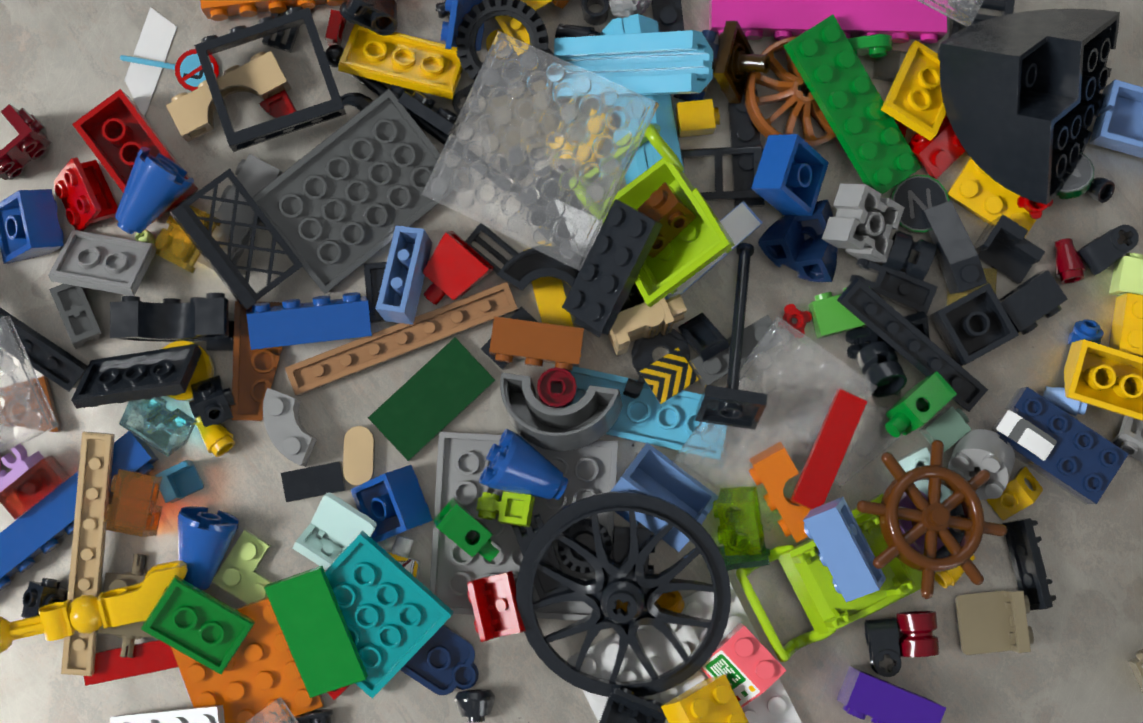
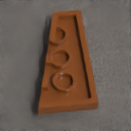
M235 301L232 379V394L236 404L232 405L233 418L231 420L262 421L265 393L267 388L271 389L283 346L251 350L246 309H243L238 301ZM268 302L270 307L282 305V302Z

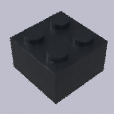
M990 283L929 315L954 360L960 366L974 361L1019 336Z

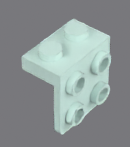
M326 493L311 523L296 540L292 549L317 565H323V568L326 570L362 530L371 537L377 524L366 514L361 513L332 493Z

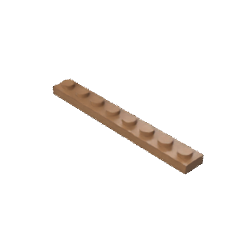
M505 282L417 316L413 325L396 324L373 333L372 336L360 338L285 367L295 396H299L494 320V316L502 317L513 313L518 308L509 285Z

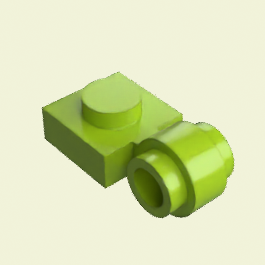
M483 492L481 498H478L476 511H478L479 518L496 520V515H499L498 522L501 524L530 527L535 501L534 496L503 492L502 499L499 501V495Z

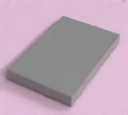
M72 229L48 276L51 282L135 296L157 250L153 243Z

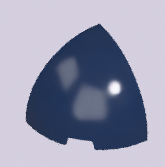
M828 199L816 202L812 216H783L773 223L758 241L760 248L776 266L786 265L797 271V277L814 282L833 281L837 265L838 248L822 239L829 217H834Z

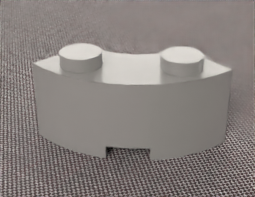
M267 388L263 402V419L266 431L272 443L281 454L290 461L306 467L317 439L307 433L301 424L299 416L301 401Z

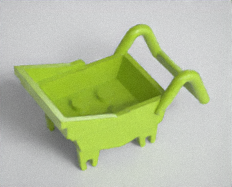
M657 123L646 124L642 132L585 176L575 179L572 183L573 191L578 199L602 223H604L615 199L638 209L664 182L673 188L682 203L696 215V218L656 257L647 256L635 284L649 307L655 305L669 293L674 294L677 292V287L723 253L732 251L731 247L735 245L700 191L694 188L684 174V168L677 155L660 136V126ZM649 140L663 158L600 205L588 192L587 188Z
M881 493L868 501L881 503L884 494ZM855 507L851 512L874 556L877 557L888 547L881 531L879 516L861 513ZM808 539L796 546L782 545L765 551L746 561L735 573L780 662H787L802 647L828 638L836 632V629L860 618H865L920 590L922 571L907 566L896 557L881 569L886 579L879 591L846 603L842 594L835 590L832 581L833 576L828 567L821 563L818 548L813 539ZM775 560H779L814 628L812 631L793 638L784 647H782L747 577L754 570Z

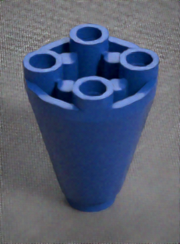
M505 429L502 433L499 445L494 443L491 446L486 460L491 462L489 467L483 470L479 479V483L489 488L545 499L554 498L556 500L561 498L568 484V478L563 476V472L520 435L509 429Z

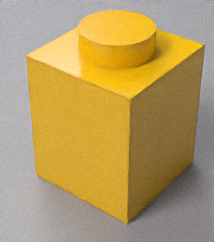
M712 99L679 102L676 105L675 112L679 138L714 134L716 125H720L719 108L713 107Z

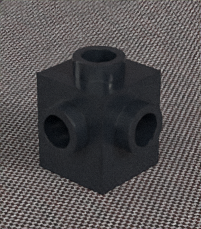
M220 375L191 384L194 400L189 401V405L194 418H201L204 428L221 424L233 418L231 406L236 404L230 387L225 389Z
M42 578V582L29 581L28 589L23 595L24 606L21 617L26 619L39 616L38 610L41 607L55 602L67 601L68 589L60 586L61 581L56 579Z

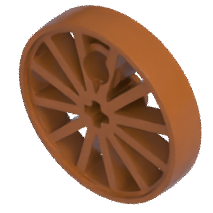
M789 37L773 43L760 54H769L771 61L770 69L781 81L764 76L758 72H749L745 83V104L751 121L767 139L769 135L792 134L799 114L804 139L814 148L829 142L836 135L783 46L796 38ZM782 50L785 51L788 72L774 57L775 53ZM755 83L780 93L757 97ZM786 101L768 119L764 118L759 109L760 105ZM791 107L782 134L772 127L771 123ZM810 115L827 133L825 136L815 137Z

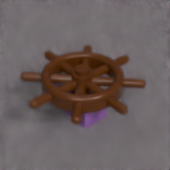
M935 440L931 444L930 465L920 466L906 472L890 452L883 453L881 460L895 479L886 489L881 503L865 500L857 503V510L859 512L879 516L881 531L888 545L883 552L874 558V567L882 569L897 557L907 566L922 571L921 596L924 599H930L934 594L935 572L950 570L958 566L963 569L973 584L981 585L984 577L970 558L979 547L983 534L1002 537L1007 533V528L1003 524L984 521L983 507L976 490L990 479L989 471L981 470L967 481L957 472L942 467L944 444L940 440ZM929 480L928 497L919 491L914 482ZM941 484L953 492L942 503H940ZM961 503L965 518L951 516L950 512ZM949 528L965 530L960 544L948 530ZM945 545L951 554L944 558H936V551Z

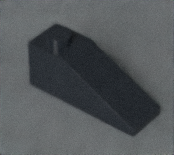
M952 201L922 210L932 242L937 246L936 255L949 294L961 293L987 284L978 253Z

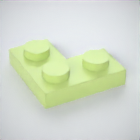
M244 530L212 582L246 604L267 598L264 587L273 582L257 573L256 569L271 545Z

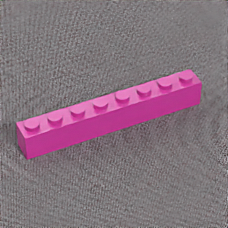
M710 0L709 30L714 31L719 36L724 31L726 21H738L747 40H761L764 36L774 37L775 40L779 41L799 36L827 17L834 15L847 39L887 34L892 36L893 43H906L909 39L920 40L924 44H933L941 40L947 33V0Z

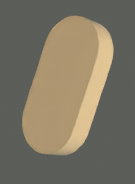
M362 426L352 427L344 437L343 475L347 482L355 486L371 480L374 475L375 439L373 433Z

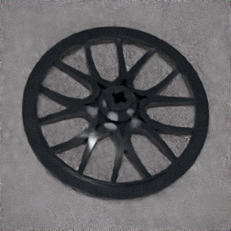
M621 491L595 494L580 499L557 512L539 529L525 551L519 568L516 601L526 630L524 633L529 644L545 665L560 678L582 690L605 697L609 696L613 688H626L633 691L637 697H645L667 691L693 676L709 660L719 645L728 623L731 589L727 567L717 544L695 518L675 504L659 497L644 493ZM629 511L630 550L629 555L621 564H618L608 556L599 525L598 514ZM635 512L651 515L667 522L639 549ZM591 516L596 552L562 532L573 524ZM673 527L682 532L695 545L693 550L659 574L645 573L644 563L649 554ZM557 538L587 560L594 568L596 578L587 581L575 578L541 562V559L551 543ZM701 554L708 567L713 584L675 579L674 577ZM537 569L569 588L535 602L533 601V585ZM678 590L714 592L711 620L662 608L656 600L663 593ZM618 599L623 603L629 602L627 611H624L622 608L615 609ZM566 601H583L592 608L590 615L544 636L538 624L535 609ZM668 623L707 628V631L696 649L688 656L681 641ZM639 625H653L663 633L677 650L683 662L672 670L658 676L637 634ZM613 628L620 636L610 679L597 678L580 671L587 651L601 630ZM587 631L575 667L564 660L549 644L550 642ZM628 644L651 677L650 679L634 682L616 681Z

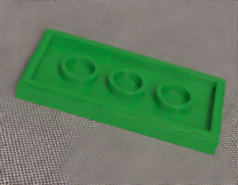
M323 565L275 581L264 587L310 698L366 680L368 674Z

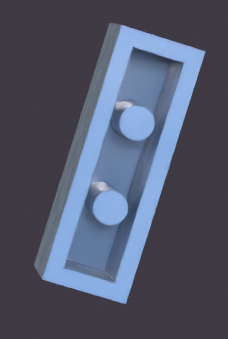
M395 226L376 305V310L385 321L414 324L425 277L423 270L428 263L433 243L424 229Z
M844 497L811 509L803 520L804 529L807 536L814 540L821 563L828 567L833 576L832 581L835 590L842 594L846 603L879 591L886 577L881 569L874 567L873 560L875 556Z

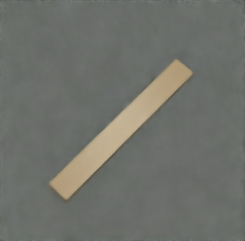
M82 432L67 600H70V603L82 595H93L98 598L101 593L115 434ZM75 631L73 636L64 638L61 674L92 676L94 674L97 631L90 634Z

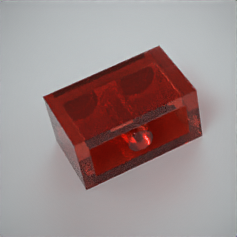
M53 455L45 457L0 492V502L16 520L69 479L70 476Z

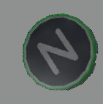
M918 174L900 182L890 196L891 200L905 207L899 225L907 232L916 234L929 232L922 210L949 201L946 189L938 180L928 175Z

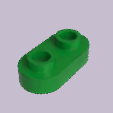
M875 34L848 38L857 56L869 55L871 58H880L886 56L887 52L892 50L891 35Z

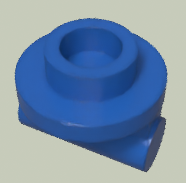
M1085 319L1075 323L1072 333L1069 334L1068 344L1083 339L1101 344L1104 332L1100 325L1093 320Z

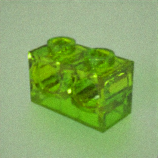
M757 486L721 488L718 500L713 502L714 517L719 518L720 526H718L719 544H724L725 556L762 554L765 536ZM732 507H738L741 510H735Z

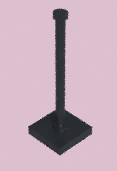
M740 243L736 249L739 259L727 387L705 385L696 409L695 421L755 430L767 406V394L739 390L750 258L754 254V246L752 244Z

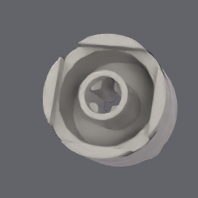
M985 429L972 430L956 443L948 463V469L957 472L967 481L981 470L989 471L990 479L976 490L980 500L997 499L1002 495L1007 487L1015 463V453L1010 443L1007 442L1006 444L999 438V434Z

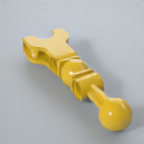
M172 561L154 565L146 573L144 580L138 584L102 592L98 598L93 595H82L71 603L70 600L51 603L38 610L39 616L9 622L0 616V653L6 651L12 645L13 640L44 633L47 641H54L73 636L75 631L90 634L99 630L102 626L105 629L145 621L173 577L176 575L181 579L185 578L188 571L186 563L184 561Z

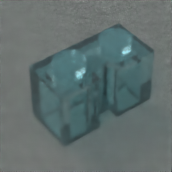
M161 397L129 401L119 425L167 457L187 443L197 422L195 419L178 408L171 412L166 408L168 401Z

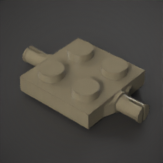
M133 554L131 572L123 574L105 573L103 592L142 582L146 576V573H144L146 555L140 554L139 560V554ZM145 621L105 629L102 626L98 630L99 634L115 635L123 639L120 657H126L127 655L128 658H133L135 640L145 637L155 638L141 630V626Z

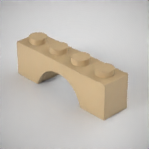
M272 51L267 53L259 52L250 58V62L242 66H232L224 71L223 76L217 78L223 99L233 93L249 92L266 100L284 89L286 91L292 89ZM206 80L197 86L198 89L190 93L183 92L177 94L171 99L172 102L166 105L181 136L187 142L214 129L216 107Z

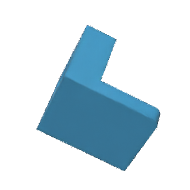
M185 460L153 476L165 503H174L204 488L193 461Z

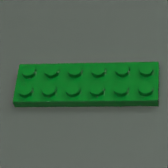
M834 15L827 17L783 45L864 184L883 195L922 168L893 117L881 111L884 101Z

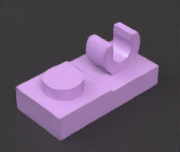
M18 444L11 449L16 459L10 453L1 458L2 463L6 467L12 468V470L8 473L5 469L0 471V496L7 493L45 460L39 451L27 457V451L24 446Z

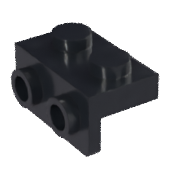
M613 688L607 698L599 723H665L667 718L661 708L662 703L652 699L644 700L639 698L633 691L626 688Z

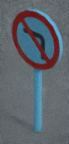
M196 49L184 52L178 58L176 64L126 55L120 56L121 61L175 70V76L179 84L191 92L198 89L197 86L206 80ZM209 55L216 78H218V63L212 55Z

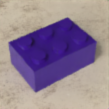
M851 666L837 697V700L844 705L842 709L847 711L848 714L865 720L866 715H868L873 723H941L946 707L933 700Z

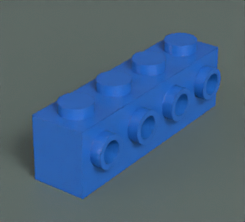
M353 292L343 294V299L331 300L330 296H318L312 298L313 302L301 303L300 299H290L282 301L280 306L271 307L268 302L256 303L252 306V309L246 310L251 350L372 336L368 300L366 296H360V293Z

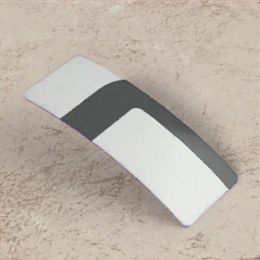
M1011 410L1007 411L996 428L997 431L1014 440L1043 461L1046 460L1057 443L1054 438Z

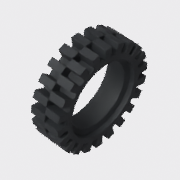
M483 0L481 3L474 5L462 18L463 21L457 30V57L460 59L463 70L481 86L493 90L517 89L534 79L543 68L549 51L547 29L538 13L523 1ZM496 16H509L517 19L525 26L530 37V51L526 60L521 66L509 72H497L489 69L480 61L476 53L475 40L479 28L487 20Z

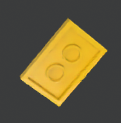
M915 40L908 49L881 111L929 141L937 135L946 114L940 85V61L938 53Z
M971 157L947 192L950 200L987 224L1003 214L1029 232L1037 220L1032 219L1029 212L1024 208L1018 207L1017 199L1020 197L1019 195L993 180Z

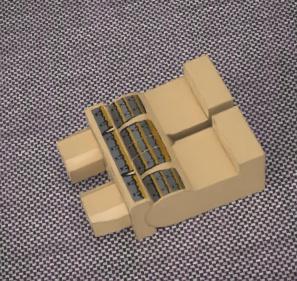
M679 294L666 300L664 297L652 307L647 306L644 302L621 311L608 335L616 356L627 353L630 342L642 337L653 338L660 331L662 335L671 332L674 323L684 320V313L687 312L681 295Z

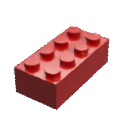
M121 89L72 124L122 192L125 190L137 153L141 147L151 149L149 155L155 158L160 153L182 167L130 97ZM186 174L184 178L189 179L190 177ZM193 183L157 219L197 191V186Z

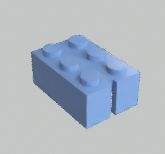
M1113 80L1103 89L1102 94L1105 97L1099 112L1101 115L1095 119L1089 143L1143 158V87Z
M648 442L610 491L637 492L659 497L683 509L701 525L719 498L718 495ZM635 512L636 520L654 534L667 523L654 516ZM675 527L662 538L663 541L678 552L689 542V539Z

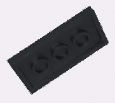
M615 199L562 308L598 332L609 335L663 224L630 205Z
M198 344L90 360L71 401L76 409L185 393L202 352Z

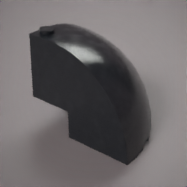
M1045 9L1012 13L972 24L940 43L938 49L940 85L947 117L954 133L968 155L993 180L1019 196L1045 205L1062 189L1064 185L1061 179L1066 172L1073 173L1079 152H1084L1092 134L1087 129L1091 125L1093 117H1098L1105 95L1101 94L1100 90L1104 89L1111 74L1112 68H1108L1106 65L1110 49H1116L1120 12L1096 9Z

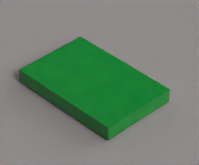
M175 575L141 626V630L215 672L222 674L252 629L255 621Z

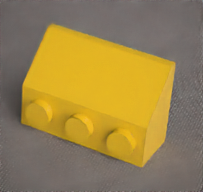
M1085 339L1072 342L1064 368L1065 397L1143 421V358Z

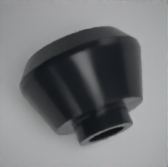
M486 689L460 691L454 697V702L460 716L467 717V722L485 721V716L491 714L495 701L493 692Z

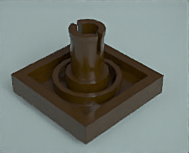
M726 21L724 31L719 35L717 57L712 61L713 76L729 103L741 104L748 73L758 72L767 74L770 70L771 61L769 54H754L738 21Z

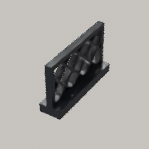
M230 168L169 212L243 309H249L261 297L303 267L302 263ZM226 178H229L235 186L234 200L217 197L218 184ZM213 189L212 197L204 195L208 191ZM239 193L242 195L246 202L238 201ZM199 198L212 200L210 217L197 216L189 205ZM216 201L233 203L231 221L214 219ZM238 204L250 206L254 211L252 224L235 222ZM258 218L260 219V221L263 223L264 226H259V225H257V219H258ZM200 220L209 221L208 230ZM213 222L230 225L228 242L216 241L211 235ZM235 225L252 228L249 246L232 243ZM256 229L269 231L272 235L271 249L254 246ZM276 242L279 244L282 250L275 249ZM220 245L228 246L227 254L223 251ZM232 247L249 249L247 267L233 264L230 260ZM253 250L270 252L268 270L251 268ZM274 253L286 254L294 265L285 272L272 271ZM238 269L246 270L245 278ZM250 271L267 273L266 286L257 293L249 284ZM272 274L279 275L277 278L271 281Z

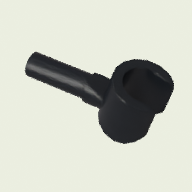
M640 375L638 381L628 378L623 395L634 399L638 398L646 382L643 376Z

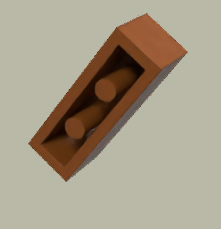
M494 316L489 353L490 355H495V361L513 363V358L525 359V365L543 367V362L554 363L555 367L572 371L573 366L579 367L584 328Z

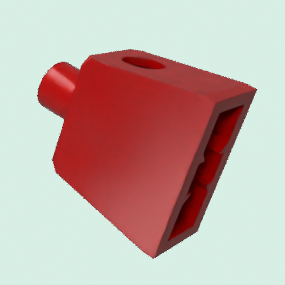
M454 231L446 232L423 270V274L432 282L423 295L435 305L440 302L445 294L453 300L459 299L492 272L495 267Z

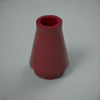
M1066 238L1056 241L1054 243L1056 248V277L1060 279V283L1071 284L1083 280L1086 269L1076 251L1073 240Z

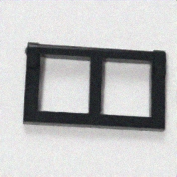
M762 144L739 147L681 149L683 165L684 158L714 156L715 192H701L706 201L762 198L754 190L723 191V156L754 154L755 177L764 150Z

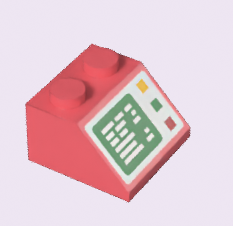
M742 623L737 625L719 643L715 652L712 653V656L705 665L701 667V670L709 678L723 674L726 675L741 708L764 693L787 671Z

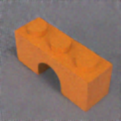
M780 441L751 457L749 460L753 468L748 471L756 485L758 486L763 483L768 493L763 495L770 510L774 511L777 509L782 519L777 522L785 536L788 537L792 534L796 543L808 537L804 529L803 520L810 510L790 501L791 498L786 497L783 493L786 482L799 474Z

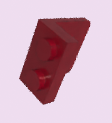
M10 104L1 113L19 135L0 150V178L4 180L18 177L24 171V166L32 159L40 158L46 152V147L51 144L50 140L41 131L45 127L33 114L30 115L24 108L18 110Z

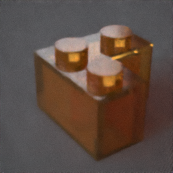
M119 469L118 474L114 475L111 482V492H114L112 503L107 505L104 513V522H107L106 530L139 537L156 536L163 506L156 505L162 477Z

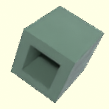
M951 406L945 408L919 431L930 444L935 440L942 441L945 452L972 429L967 424L969 419L961 409L957 408L955 410Z

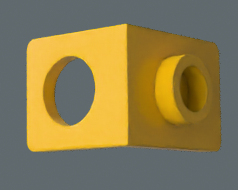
M1025 466L1020 469L1013 480L1008 482L1006 489L999 498L986 500L1002 520H1006L1033 504L1043 491V488ZM1024 478L1031 483L1033 491L1028 488Z

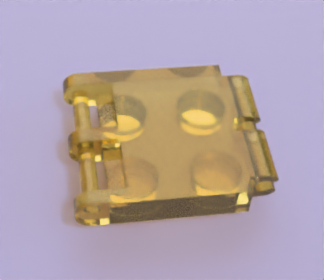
M189 205L197 216L210 217V214ZM170 214L166 221L169 224L168 229L162 228L154 242L156 247L155 254L193 274L196 269L194 265L201 253ZM200 220L208 230L209 221ZM213 222L212 233L216 226L220 227L221 223Z

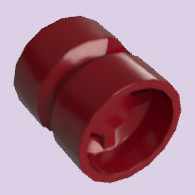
M555 367L542 373L538 380L537 390L543 404L552 408H564L571 404L575 398L576 381L569 371L564 368Z
M936 611L896 613L898 629L903 633V636L899 638L901 657L939 655L938 637L933 635V631L937 629Z

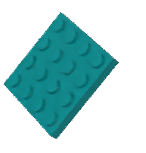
M362 530L325 570V573L368 674L366 680L355 684L373 699L452 616L454 611Z

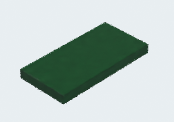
M454 337L375 410L368 419L404 458L410 461L496 380Z

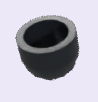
M1097 177L1093 179L1088 193L1093 199L1105 203L1112 197L1115 184L1106 178Z

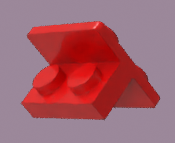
M78 157L71 158L55 178L54 191L64 204L68 222L73 225L75 230L84 231L91 223L115 217L118 206L97 160L80 163Z

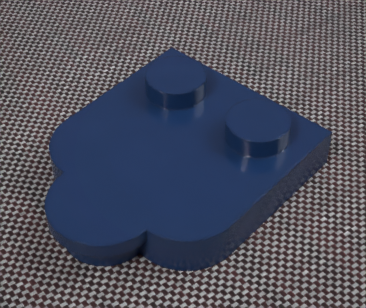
M444 624L400 669L438 695H448L456 688L461 690L469 689L476 684L479 677L478 668L473 663L475 659L473 645Z

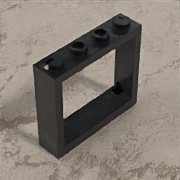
M303 7L292 8L286 12V15L278 18L274 16L264 17L256 25L250 27L245 25L237 26L230 29L229 34L220 37L210 35L201 39V43L194 45L227 142L233 152L346 115L309 7L305 9ZM305 24L332 100L235 132L209 55Z

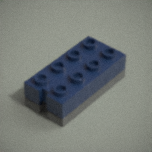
M1029 387L1018 389L1005 409L1021 416L1057 441L1046 460L1043 461L1014 440L997 431L996 428L1003 418H999L991 431L999 434V438L1006 444L1007 442L1010 443L1014 450L1015 458L1084 504L1098 503L1129 455Z

